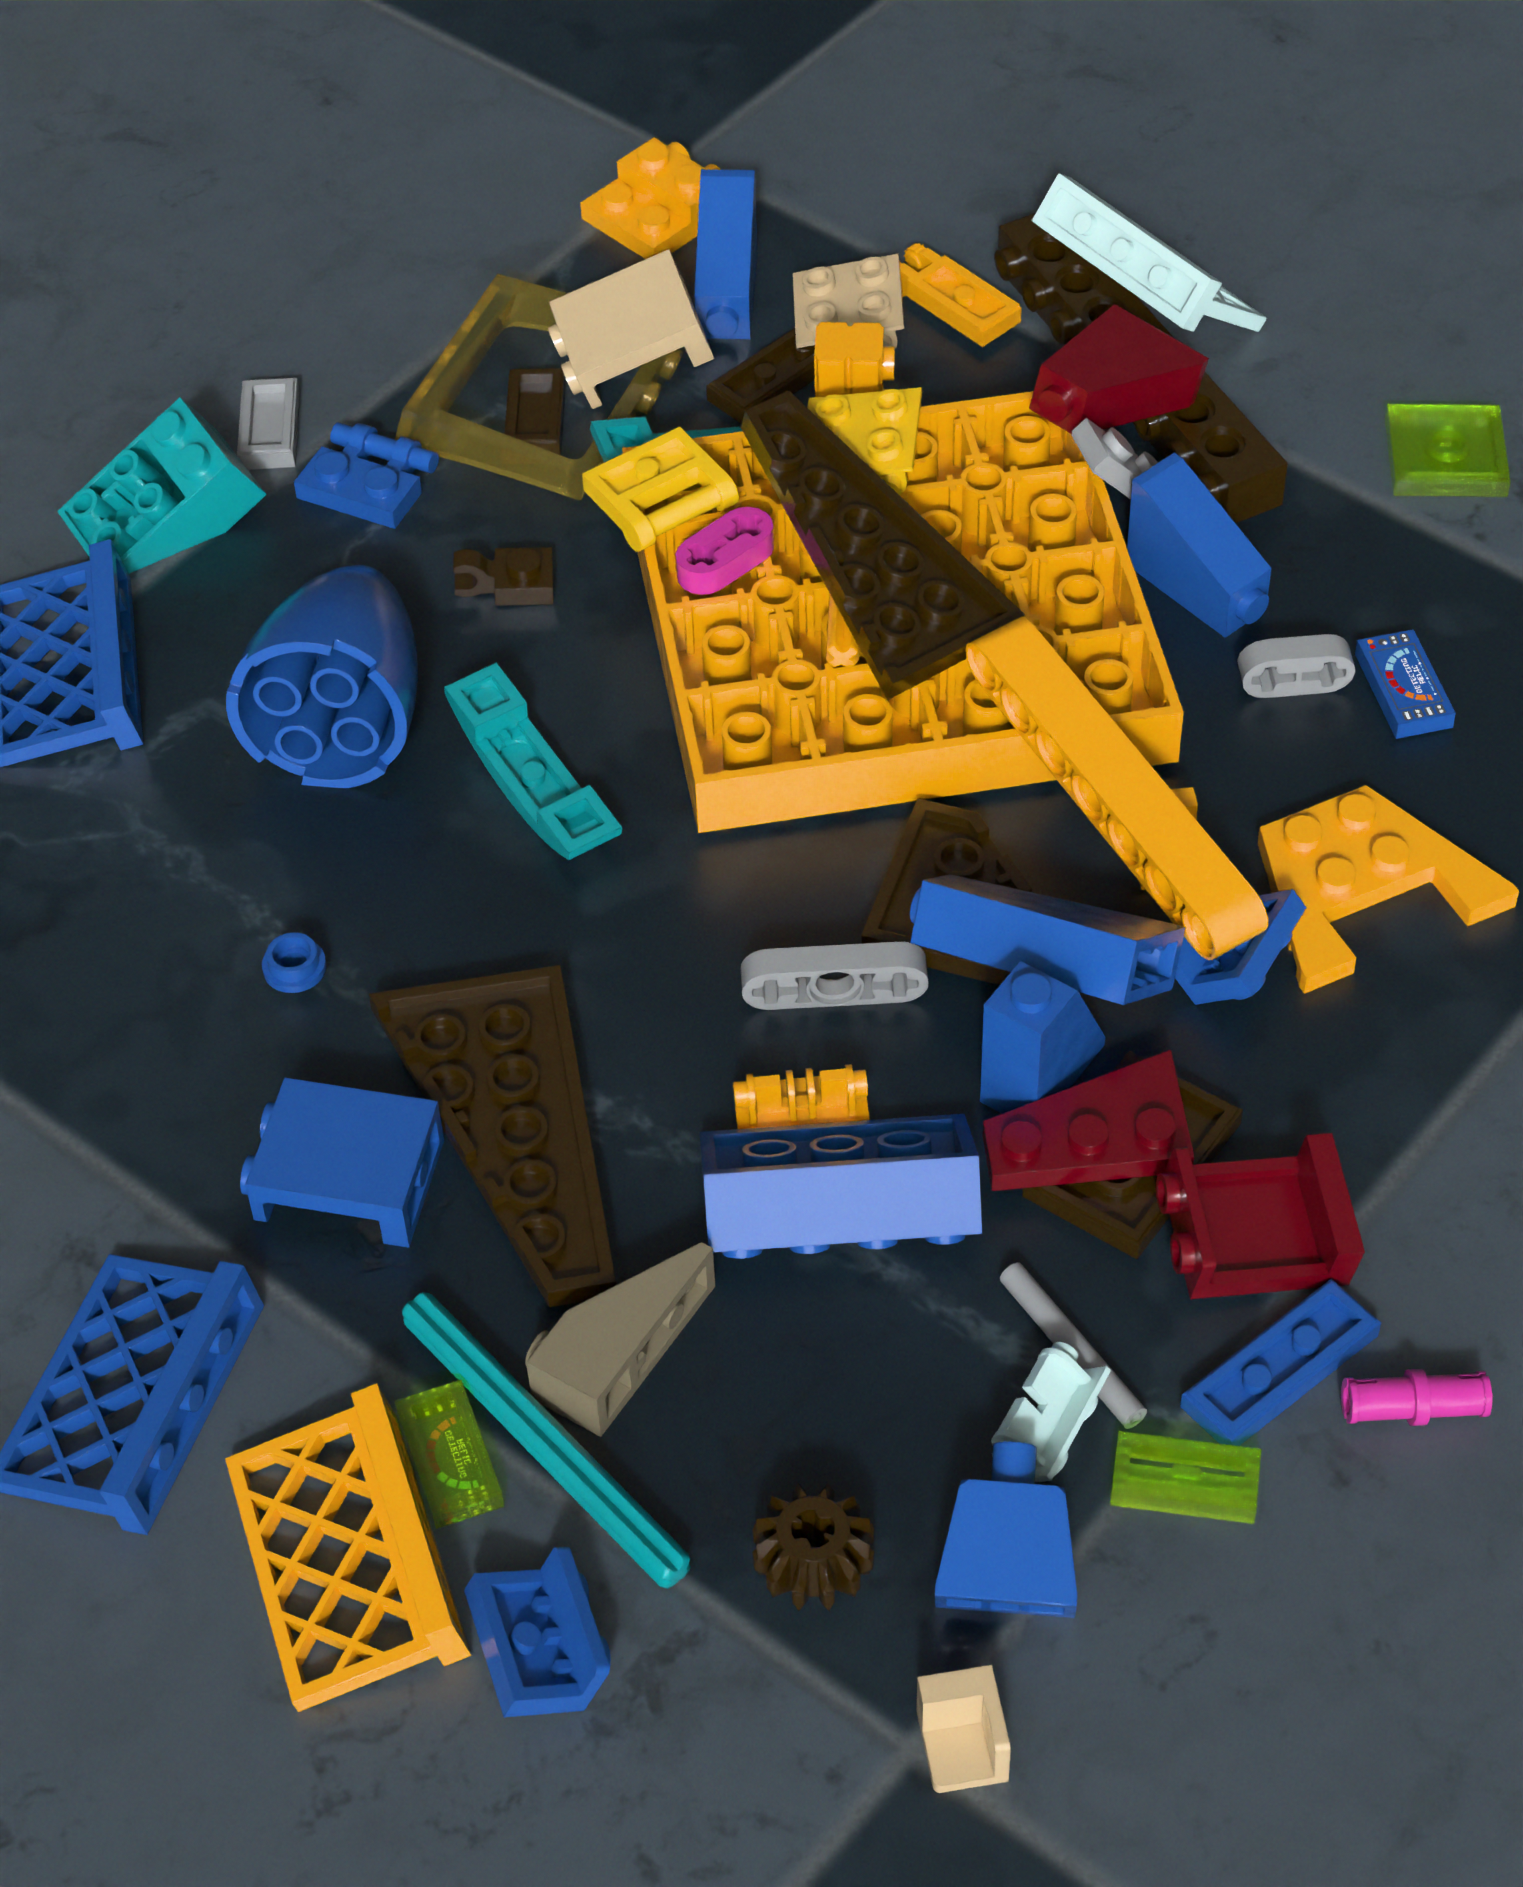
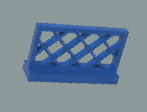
M111 539L89 545L90 561L0 585V767L114 737L120 750L143 745L131 578ZM86 583V588L71 604L59 599L67 588ZM25 599L31 601L15 619L3 613V605ZM47 609L60 614L44 632L32 627ZM76 622L89 627L73 645L61 640ZM20 637L33 642L17 660L5 655ZM49 650L63 655L47 673L33 668ZM79 663L92 668L76 687L63 681ZM23 678L35 683L33 688L19 702L7 697L10 691ZM52 692L66 697L49 716L36 710ZM82 705L95 711V720L74 726L65 724ZM25 720L38 726L28 738L9 743V737Z
M109 1254L0 1451V1493L113 1516L122 1530L148 1535L264 1308V1304L245 1266L220 1261L214 1273ZM121 1279L145 1283L148 1292L113 1309L111 1308L109 1301ZM189 1292L202 1294L195 1309L173 1320L170 1319L164 1306L165 1304ZM157 1309L163 1325L126 1342L120 1326ZM112 1331L119 1347L82 1365L79 1356L86 1343ZM172 1342L174 1349L166 1365L141 1376L135 1360ZM127 1364L134 1381L96 1399L90 1382ZM82 1387L88 1404L51 1422L48 1413L55 1400ZM142 1398L144 1407L136 1422L111 1434L105 1416ZM96 1421L103 1439L66 1457L59 1439ZM50 1444L57 1462L31 1475L16 1473L24 1457ZM111 1456L114 1464L100 1490L77 1485L74 1478L75 1474Z

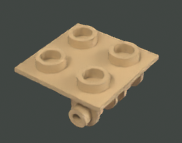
M898 254L869 257L860 261L828 267H815L810 270L793 273L797 348L815 345L816 326L820 322H846L848 326H852L854 322L880 323L884 327V346L897 347L896 330L905 329Z

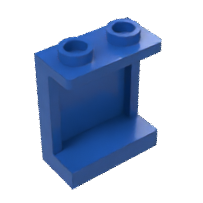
M284 1077L275 1103L268 1102L263 1110L260 1124L261 1142L256 1156H247L241 1172V1193L248 1195L253 1219L268 1222L274 1205L278 1204L378 1220L383 1244L409 1248L444 1143L438 1101Z

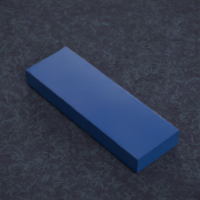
M1330 1279L1185 1391L1181 1397L1180 1408L1224 1449L1231 1453L1377 1338L1381 1322L1336 1282Z

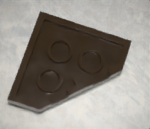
M918 798L861 935L862 944L882 942L910 943L914 926L910 920V907L915 893L922 886V881L925 879L951 874L1027 892H1032V888L1008 854L1001 855L989 838V828L977 812ZM919 946L926 955L928 968L1001 985L1011 973Z

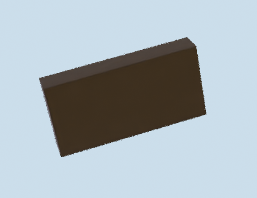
M561 368L510 369L503 443L505 459L561 458L566 386L565 375Z

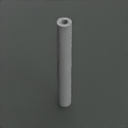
M1019 1262L1008 1266L1002 1272L1000 1282L1053 1344L1055 1342H1063L1072 1346L1077 1351L1078 1359L1076 1362L1082 1369L1107 1366L1111 1370L1098 1397L1126 1429L1139 1424L1146 1416L1147 1409L1024 1266Z

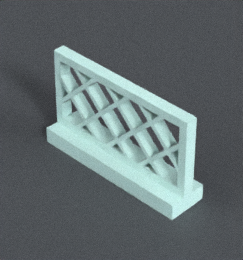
M1058 173L1032 219V222L1183 329L1194 332L1203 315L1259 332L1267 319L1264 315L1221 286L1222 282L1069 176Z

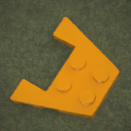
M1367 785L1259 828L1257 844L1271 892L1294 889L1307 907L1294 927L1292 938L1287 944L1288 950L1293 952L1297 966L1296 978L1299 988L1304 994L1354 974L1357 957L1330 924L1340 918L1429 882L1434 884L1467 927L1516 907L1519 890L1513 883Z

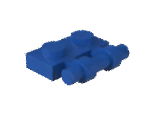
M337 422L332 428L330 440L331 443L345 448L342 452H338L321 446L294 481L296 497L396 529L422 494L420 477L412 473L415 470H420L432 474L438 466L439 455L437 452L422 448L421 442L402 436L395 440L379 435L377 429L369 425L356 423L354 426ZM371 456L387 460L388 463L384 466L368 460Z

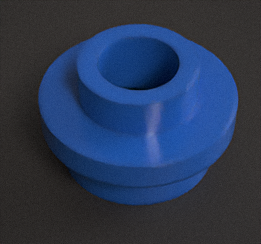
M286 933L275 938L269 944L262 960V970L266 982L272 988L285 993L303 992L314 987L323 978L327 966L322 948L312 938L302 933Z

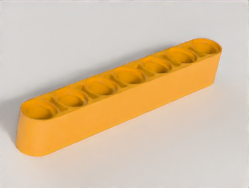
M1023 616L966 645V659L979 685L1173 924L1186 927L1184 937L1201 957L1206 960H1214L1266 931L1268 928L1267 912L1261 898L1031 621Z

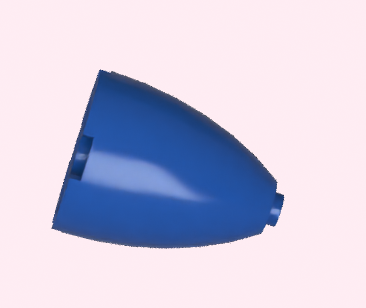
M366 565L339 567L306 582L288 595L264 620L247 644L232 675L226 694V711L231 728L243 748L258 763L266 758L271 763L288 772L303 776L301 785L351 788L369 783L385 774L388 765L398 756L405 745L414 714L418 683L415 636L408 611L397 589L383 573L373 567Z

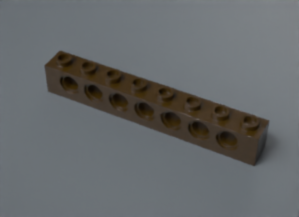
M1036 213L999 226L998 250L994 254V261L1000 277L1004 281H1009L1023 297L1027 308L1031 312H1036L1049 326L1053 337L1058 343L1067 344L1114 304L1173 337L1135 294L1032 222ZM1204 372L1196 400L1190 407L1132 422L1139 436L1144 441H1149L1164 459L1174 452L1182 457L1235 524L1283 505L1287 461L1206 372Z

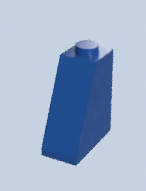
M701 169L694 294L695 310L706 338L751 339L758 259L755 170Z
M1174 452L1132 480L1127 550L1135 572L1225 638L1243 625L1256 622L1264 614L1269 604L1268 592L1271 567L1184 459Z
M1022 961L1016 965L984 1004L981 1103L1003 1114L1072 1087L1104 1047L1106 1038L1078 990Z

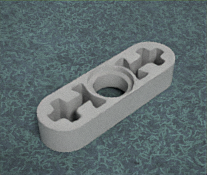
M909 942L762 949L749 954L742 961L740 968L743 999L749 1005L763 1010L903 1003L920 997L925 993L929 984L926 955L919 946ZM833 972L849 974L840 979L820 978L821 975Z

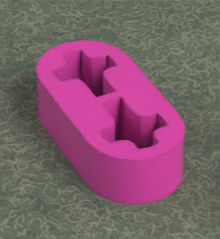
M736 508L686 539L678 546L675 554L678 583L683 589L694 594H712L723 589L765 561L774 549L772 518L767 512L759 508Z

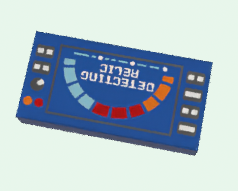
M1414 629L1357 640L1355 656L1396 739L1453 728L1456 713Z

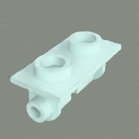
M1055 1342L1051 1348H1045L1040 1352L1034 1367L1022 1386L1024 1391L1038 1404L1037 1408L1026 1397L1016 1398L1001 1426L992 1438V1445L997 1442L1010 1441L1028 1443L1037 1447L1035 1483L1051 1481L1064 1467L1068 1459V1449L1083 1421L1095 1410L1098 1403L1097 1396L1111 1372L1107 1366L1082 1369L1076 1362L1078 1359L1077 1351L1072 1346L1063 1342Z

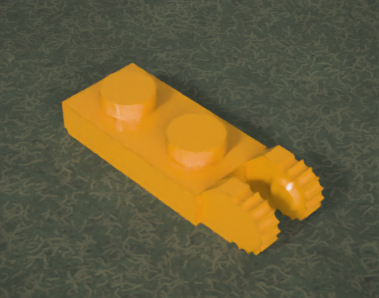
M915 243L904 251V261L907 264L900 262L902 297L907 296L981 347H984L1021 322L1022 307H1020L1019 303L946 255L942 257L930 248H925L924 244L921 245L920 243Z

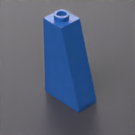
M951 874L923 880L922 886L915 893L910 907V920L914 924L910 941L912 944L1011 972L1022 961L1078 990L1080 993L1121 1005L1173 989L1186 927Z

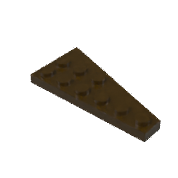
M560 965L369 994L371 1010L423 1097L427 1100L438 1101L442 1129L548 1306L555 1307L585 1302L616 1286Z

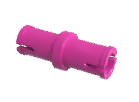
M1423 1369L1405 1370L1403 1377L1344 1378L1341 1386V1405L1347 1424H1355L1360 1421L1406 1419L1410 1426L1427 1425L1430 1418L1490 1416L1492 1410V1387L1489 1376H1486L1485 1371L1468 1374L1426 1375Z

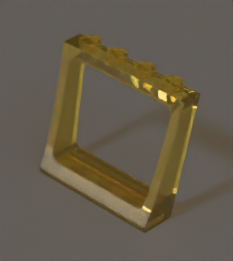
M497 274L403 408L395 440L402 436L421 442L422 448L437 452L441 458L475 466L581 501L586 493L583 488L582 473L604 463L595 440H593L583 457L569 459L447 412L504 329L517 326L549 331L548 327L556 324L549 302L568 293ZM677 349L641 365L607 420L636 418L634 416L638 410L648 415L662 388V385L656 382L659 376L667 380L671 379L684 351Z

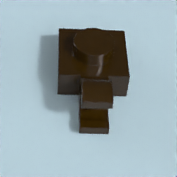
M552 547L495 548V560H489L480 552L470 549L453 552V572L456 573L455 595L473 597L479 594L495 593V606L553 605Z

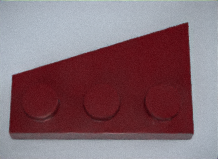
M1171 1050L983 1121L982 1137L992 1191L1157 1176L1159 1173L1165 1172L1173 1148L1188 1147L1192 1165L1194 1163L1193 1148Z

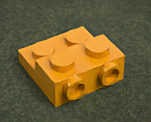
M653 137L617 161V179L580 202L582 220L644 259H648L668 249L672 254L697 237L701 169H721L715 164H708L703 167L690 159L684 146L678 142L666 145Z

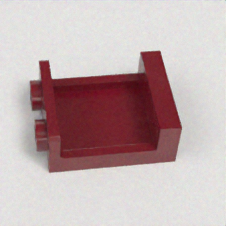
M1332 1133L1306 1135L1298 1155L1292 1157L1192 1165L1188 1147L1173 1148L1165 1172L1159 1173L1157 1176L1156 1197L1158 1207L1162 1214H1170L1174 1231L1170 1241L1172 1265L1176 1274H1184L1190 1299L1314 1289L1321 1287L1330 1279L1339 1286H1349L1365 1253Z

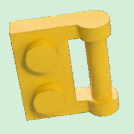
M677 427L582 473L583 488L586 494L623 531L626 541L636 552L654 545L657 536L714 508L723 511L739 502L738 490L732 478L681 427ZM697 483L703 487L646 516L641 512Z

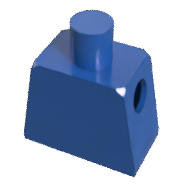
M1010 1441L994 1443L991 1481L961 1480L935 1584L936 1608L1075 1618L1077 1587L1065 1488L1055 1485L1035 1484L1036 1446Z

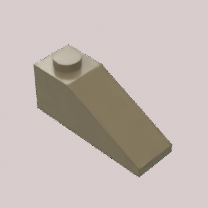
M700 1242L567 1310L550 1332L544 1330L534 1339L528 1350L525 1365L528 1371L531 1395L546 1408L602 1437L715 1288L713 1248Z

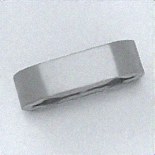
M1332 634L1256 641L1246 646L1240 652L1237 659L1244 690L1249 695L1257 698L1329 693L1345 687L1355 674V665L1349 644L1344 638Z

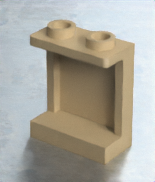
M669 249L549 302L556 324L548 327L550 336L560 357L568 355L570 360L561 364L565 378L574 395L584 392L592 409L603 405L596 387L597 384L679 348L685 347L694 367L714 359L686 284Z

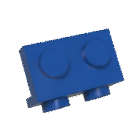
M1294 889L1258 895L1268 916V928L1266 931L1214 960H1206L1201 957L1186 938H1183L1175 979L1195 1005L1229 999L1243 1000L1253 996L1263 986L1266 980V973L1280 950L1290 942L1292 931L1307 908Z
M554 1547L541 1569L474 1573L464 1592L503 1717L585 1711L610 1672L611 1656L606 1639L599 1635L589 1605L587 1581L584 1575L578 1572L570 1547Z

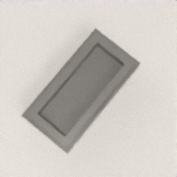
M297 378L242 381L237 456L248 470L295 467L300 394Z

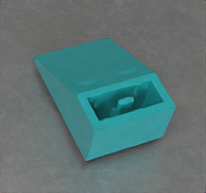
M179 397L57 512L88 556L89 545L111 539L129 574L226 533L267 494L219 431Z

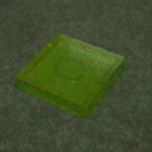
M1387 404L1385 424L1393 496L1508 497L1511 481L1500 405Z

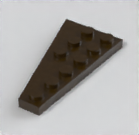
M786 391L745 410L741 429L887 700L965 660V648L971 641L1019 617L1025 616L1018 607L790 391Z

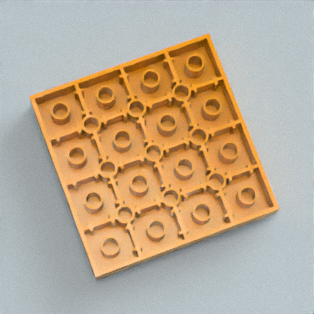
M1034 391L922 406L920 409L913 472H906L908 478L907 488L900 496L1025 614L1024 617L1034 624L1151 766L1179 762L1184 711L1104 481L1092 472L1071 434L1029 409ZM743 431L692 438L732 478L738 490L739 502L723 511L714 508L657 536L654 545L637 553L698 833L917 801L918 798L926 800L1056 780L979 685L969 668L967 659L889 700L886 699L860 648L859 661L853 667L848 668L843 665L831 666L826 660L830 593ZM638 446L622 448V454ZM697 483L641 512L646 516L703 487ZM754 507L767 512L773 522L774 549L765 561L723 589L712 594H694L681 587L677 579L675 555L681 543L736 508Z

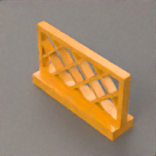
M377 1383L351 1393L354 1407L225 1458L291 1702L298 1712L438 1656L444 1667L472 1656L397 1416ZM351 1433L355 1448L341 1472L315 1463L326 1443ZM275 1463L291 1469L274 1499L252 1491L248 1474ZM361 1470L366 1482L357 1479ZM307 1475L333 1485L316 1516L290 1506ZM349 1491L371 1499L373 1504L358 1532L332 1522ZM258 1509L266 1511L262 1520L260 1519ZM282 1518L308 1528L291 1559L270 1552L267 1545ZM379 1529L381 1530L384 1542L375 1539ZM324 1534L351 1544L334 1576L307 1566ZM367 1551L387 1558L391 1563V1568L377 1593L349 1583ZM274 1568L283 1571L278 1581ZM299 1578L326 1588L308 1621L287 1613L284 1606ZM397 1590H399L402 1603L392 1600ZM342 1595L369 1605L352 1638L324 1628ZM385 1612L408 1621L413 1636L412 1641L387 1651H381L367 1645ZM291 1629L301 1633L296 1642H294ZM316 1640L344 1650L332 1673L306 1683L302 1665ZM360 1657L363 1658V1659H365V1660H362V1661L358 1662V1660H359Z

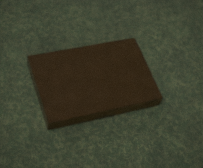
M1129 1050L1113 1071L1142 1061L1145 1058ZM1177 1076L1194 1153L1193 1164L1212 1163L1241 1125L1243 1110ZM1157 1176L1023 1188L1022 1197L1135 1259L1140 1257L1170 1217V1214H1162L1158 1207L1156 1197Z

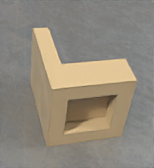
M992 1665L917 1677V1716L933 1789L938 1793L1009 1782L1011 1748Z

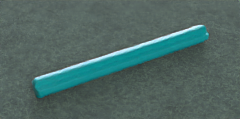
M426 1292L419 1293L414 1300L405 1304L402 1309L404 1325L660 1587L671 1588L688 1574L691 1569L689 1554L432 1294Z

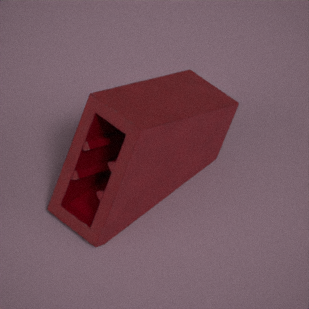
M1114 304L1041 364L1029 409L1072 434L1071 431L1085 418L1104 430L1188 408L1196 400L1209 358Z

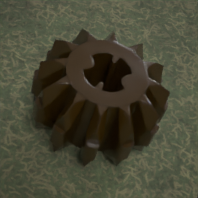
M798 1483L792 1492L793 1502L790 1503L772 1496L770 1503L767 1505V1518L756 1519L753 1527V1542L757 1546L752 1552L753 1566L758 1575H766L767 1589L771 1592L772 1598L792 1591V1603L800 1611L807 1603L809 1597H819L820 1602L829 1611L835 1603L836 1590L856 1597L857 1591L861 1588L860 1575H868L873 1569L874 1550L871 1549V1544L874 1542V1527L870 1523V1518L860 1517V1505L856 1502L855 1496L835 1503L834 1490L829 1483L819 1492L818 1496H808L806 1490Z

